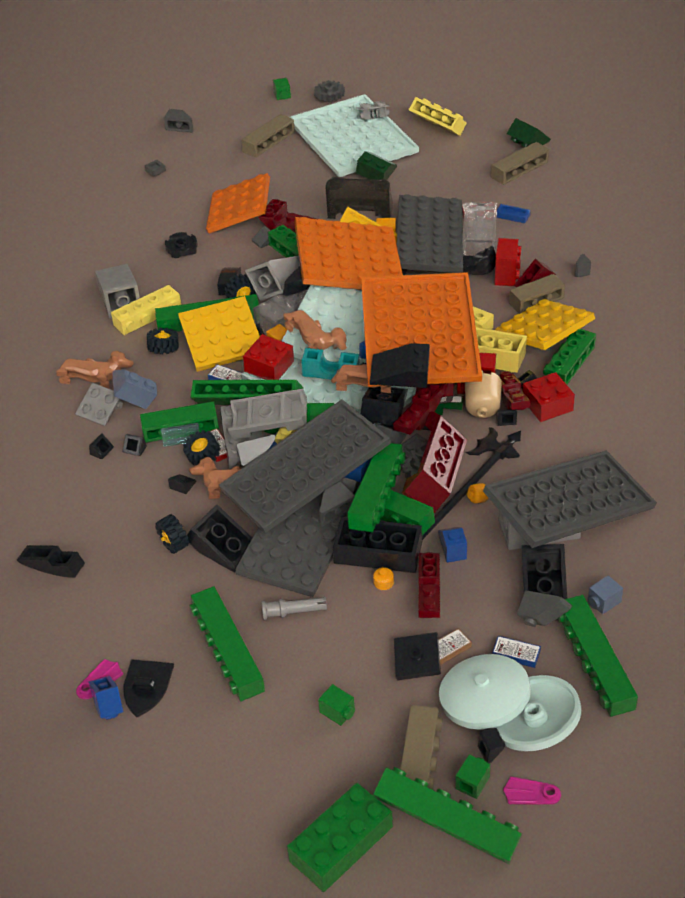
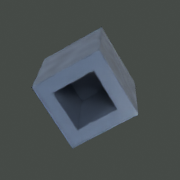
M606 576L589 587L588 602L594 609L604 614L622 602L623 587L610 576Z

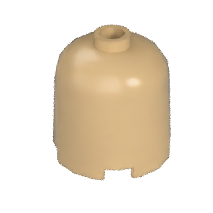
M482 371V382H465V407L474 417L488 418L498 412L501 402L502 380L497 374L491 372L490 375Z

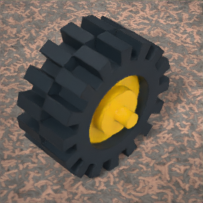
M239 274V277L235 275V279L230 278L231 282L226 283L228 286L225 287L227 298L256 294L246 274L244 276Z
M155 328L147 333V349L150 352L169 354V352L173 353L174 350H178L179 341L176 330H168V328H159L157 330Z
M201 430V433L197 431L195 436L191 434V439L187 438L185 440L187 443H184L183 451L192 465H198L200 460L205 457H210L215 461V456L220 454L218 452L221 450L220 445L210 431L205 432V430Z
M169 514L155 523L160 540L171 553L175 554L189 545L186 531L183 530L182 524L179 523V520L174 515Z

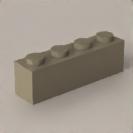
M280 114L242 139L243 152L255 158L295 132L294 119Z
M535 142L491 164V178L504 185L548 163L549 149Z
M411 705L401 770L407 773L405 777L413 781L415 778H419L429 784L428 788L433 790L434 777H431V771H436L437 757H434V751H439L440 737H437V731H442L443 718L439 717V708Z

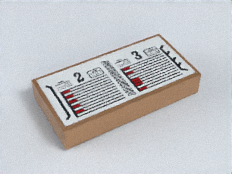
M459 628L439 639L440 665L472 647V642Z

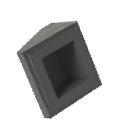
M263 226L252 238V241L260 248L269 245L268 232L271 230Z

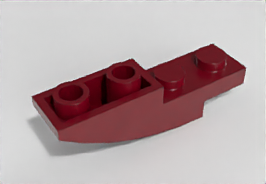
M510 371L500 372L498 376L502 380L501 399L506 409L524 410L530 408V400L521 390V382Z
M447 383L428 384L427 388H421L412 397L413 404L393 423L394 430L411 435L415 429L420 431L425 426L429 412H435L447 388Z
M419 553L418 618H440V553Z

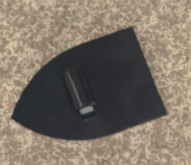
M131 660L124 682V698L129 710L136 717L150 711L163 698L171 679L174 663Z

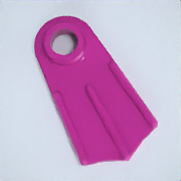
M104 659L77 687V696L84 700L93 697L89 681L106 676H111L113 681L120 678L123 672L118 662Z
M510 777L503 788L508 804H555L561 798L560 789L553 784L517 777ZM552 791L554 794L548 795L546 792Z

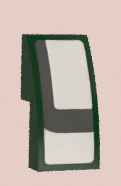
M464 396L442 397L435 413L443 415L444 408L462 410Z

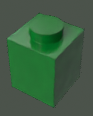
M287 77L274 79L273 86L277 100L291 98Z
M333 684L318 699L320 713L340 726L346 720H350L355 713L354 697Z
M469 754L456 774L455 789L477 799L490 778V764L482 758H476Z

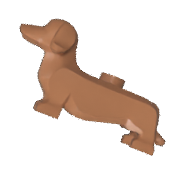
M303 310L283 314L284 319L287 320L285 322L287 330L292 332L293 328L298 329L303 341L309 346L307 348L325 350L332 345L334 349L338 347L340 350H345L347 348L345 344L347 341L346 334L343 329L334 328L331 332H324L318 320L314 321Z
M113 351L111 357L106 362H96L91 358L86 360L67 359L56 371V375L60 376L59 381L63 384H70L69 378L78 377L94 383L100 381V386L109 389V381L113 379L112 372L114 370H121V368L132 367L133 361L126 359L125 355L119 351Z
M367 364L343 365L331 380L332 383L337 382L336 390L347 391L346 385L350 384L368 387ZM380 386L381 392L391 393V386Z
M205 457L200 460L198 465L190 467L189 472L192 475H202L204 477V484L208 487L209 498L215 499L220 498L221 490L219 484L242 468L235 466L230 470H217L213 460L210 457Z

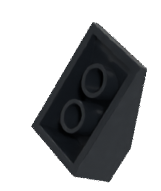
M410 343L374 354L370 385L427 388L430 344Z
M380 386L368 388L362 398L360 414L372 424L383 423L386 427H393V423L402 414L408 389L391 387V393L381 392Z
M218 505L212 508L187 534L189 544L199 553L234 573L253 538Z
M543 544L534 548L530 545H522L524 593L526 590L567 599L564 544Z

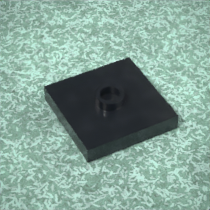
M437 632L394 638L395 674L397 681L441 675Z

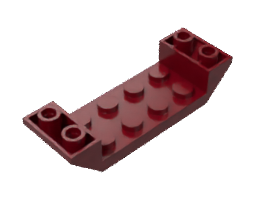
M272 199L266 206V213L259 216V219L269 230L285 225L294 233H296L295 217L316 218L289 213L287 211V202L279 199Z
M431 411L425 423L431 434L419 470L416 474L406 479L402 493L409 498L433 507L435 513L452 492L467 439L442 416Z

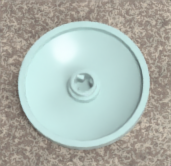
M497 654L478 655L458 663L445 675L439 689L441 706L446 716L454 723L470 729H490L513 720L526 707L531 694L529 678L522 665L509 657Z
M547 675L528 677L531 694L526 707L513 720L494 727L499 731L506 747L518 751H537L551 747L571 734L581 717V703L576 690L567 681Z

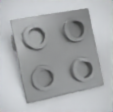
M382 101L374 102V105L363 103L360 104V107H356V109L362 110L360 118L363 120L371 119V117L374 119L373 110H375L376 118H378V112L379 117H387L389 115V109H386L389 105Z
M92 383L75 414L105 426L113 410L121 409L123 402L114 396L113 390Z

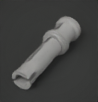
M325 596L286 602L285 599L268 603L261 601L263 620L275 616L285 618L287 614L327 610V604H320L326 603Z

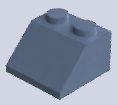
M114 370L112 372L115 397L147 409L157 396V386L152 380L127 370Z

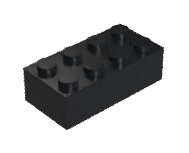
M341 517L333 544L334 563L377 569L386 567L393 571L416 573L422 546V526L380 521L379 524H376L374 531L369 532L349 529L348 517Z

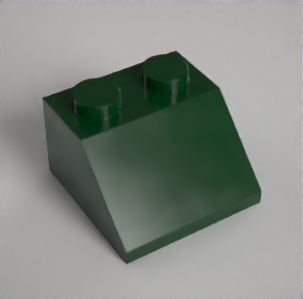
M515 118L507 132L511 137V141L517 144L521 142L523 147H527L535 142L544 145L551 140L538 128Z
M364 151L357 160L356 173L383 186L397 168V165L372 152Z

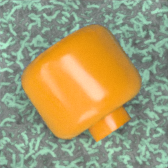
M478 483L469 486L467 496L472 503H483L488 500V496L483 492L485 484Z
M386 567L375 570L373 574L375 587L380 590L390 589L394 585L393 571Z

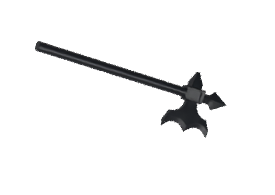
M489 427L488 436L477 439V447L465 452L468 455H480L487 451H493V455L434 516L435 523L423 534L422 540L467 494L469 486L476 484L499 459L520 457L512 445L521 440V431L507 435L508 440L500 444L496 440L498 437L497 431Z

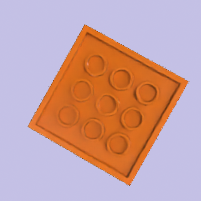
M259 174L255 178L246 179L239 184H233L228 188L216 190L212 194L206 230L208 233L265 214L270 184L269 174Z

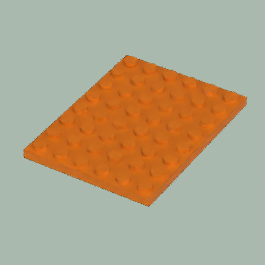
M468 272L361 277L368 387L381 386L370 385L373 355L410 343L430 344L428 384L482 382V370Z

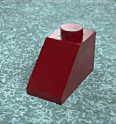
M534 259L514 286L519 287L556 274L547 265Z

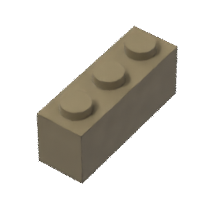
M554 274L511 289L509 304L520 314L542 299L556 302L564 299L565 284Z

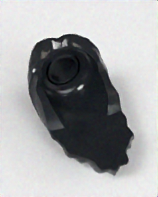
M493 246L485 248V251H481L474 256L463 255V272L486 275L495 268L496 253Z

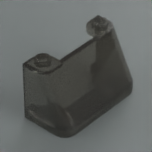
M332 177L326 183L328 219H336L338 213L343 215L347 207L355 211H375V216L380 214L382 218H391L393 200L389 181L385 179Z

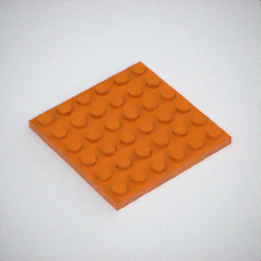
M295 217L294 223L303 284L362 290L361 277L403 275L392 227Z

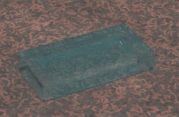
M198 423L161 429L164 447L187 443L185 440L187 438L191 439L190 435L193 434L195 436V432L199 431Z

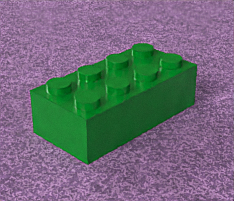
M355 783L287 845L289 862L321 891L325 892L393 827L392 811L359 783Z

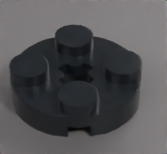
M186 232L172 234L169 236V240L165 241L167 253L171 254V257L175 259L180 256L195 254L198 246L197 238L193 234L191 236L187 235Z

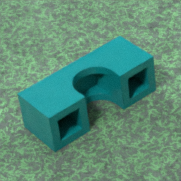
M305 348L302 357V376L332 380L343 365H360L359 354L341 352L339 361L331 362L324 357L323 350Z

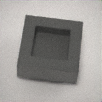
M155 160L145 165V171L156 176L166 171V167L160 161Z

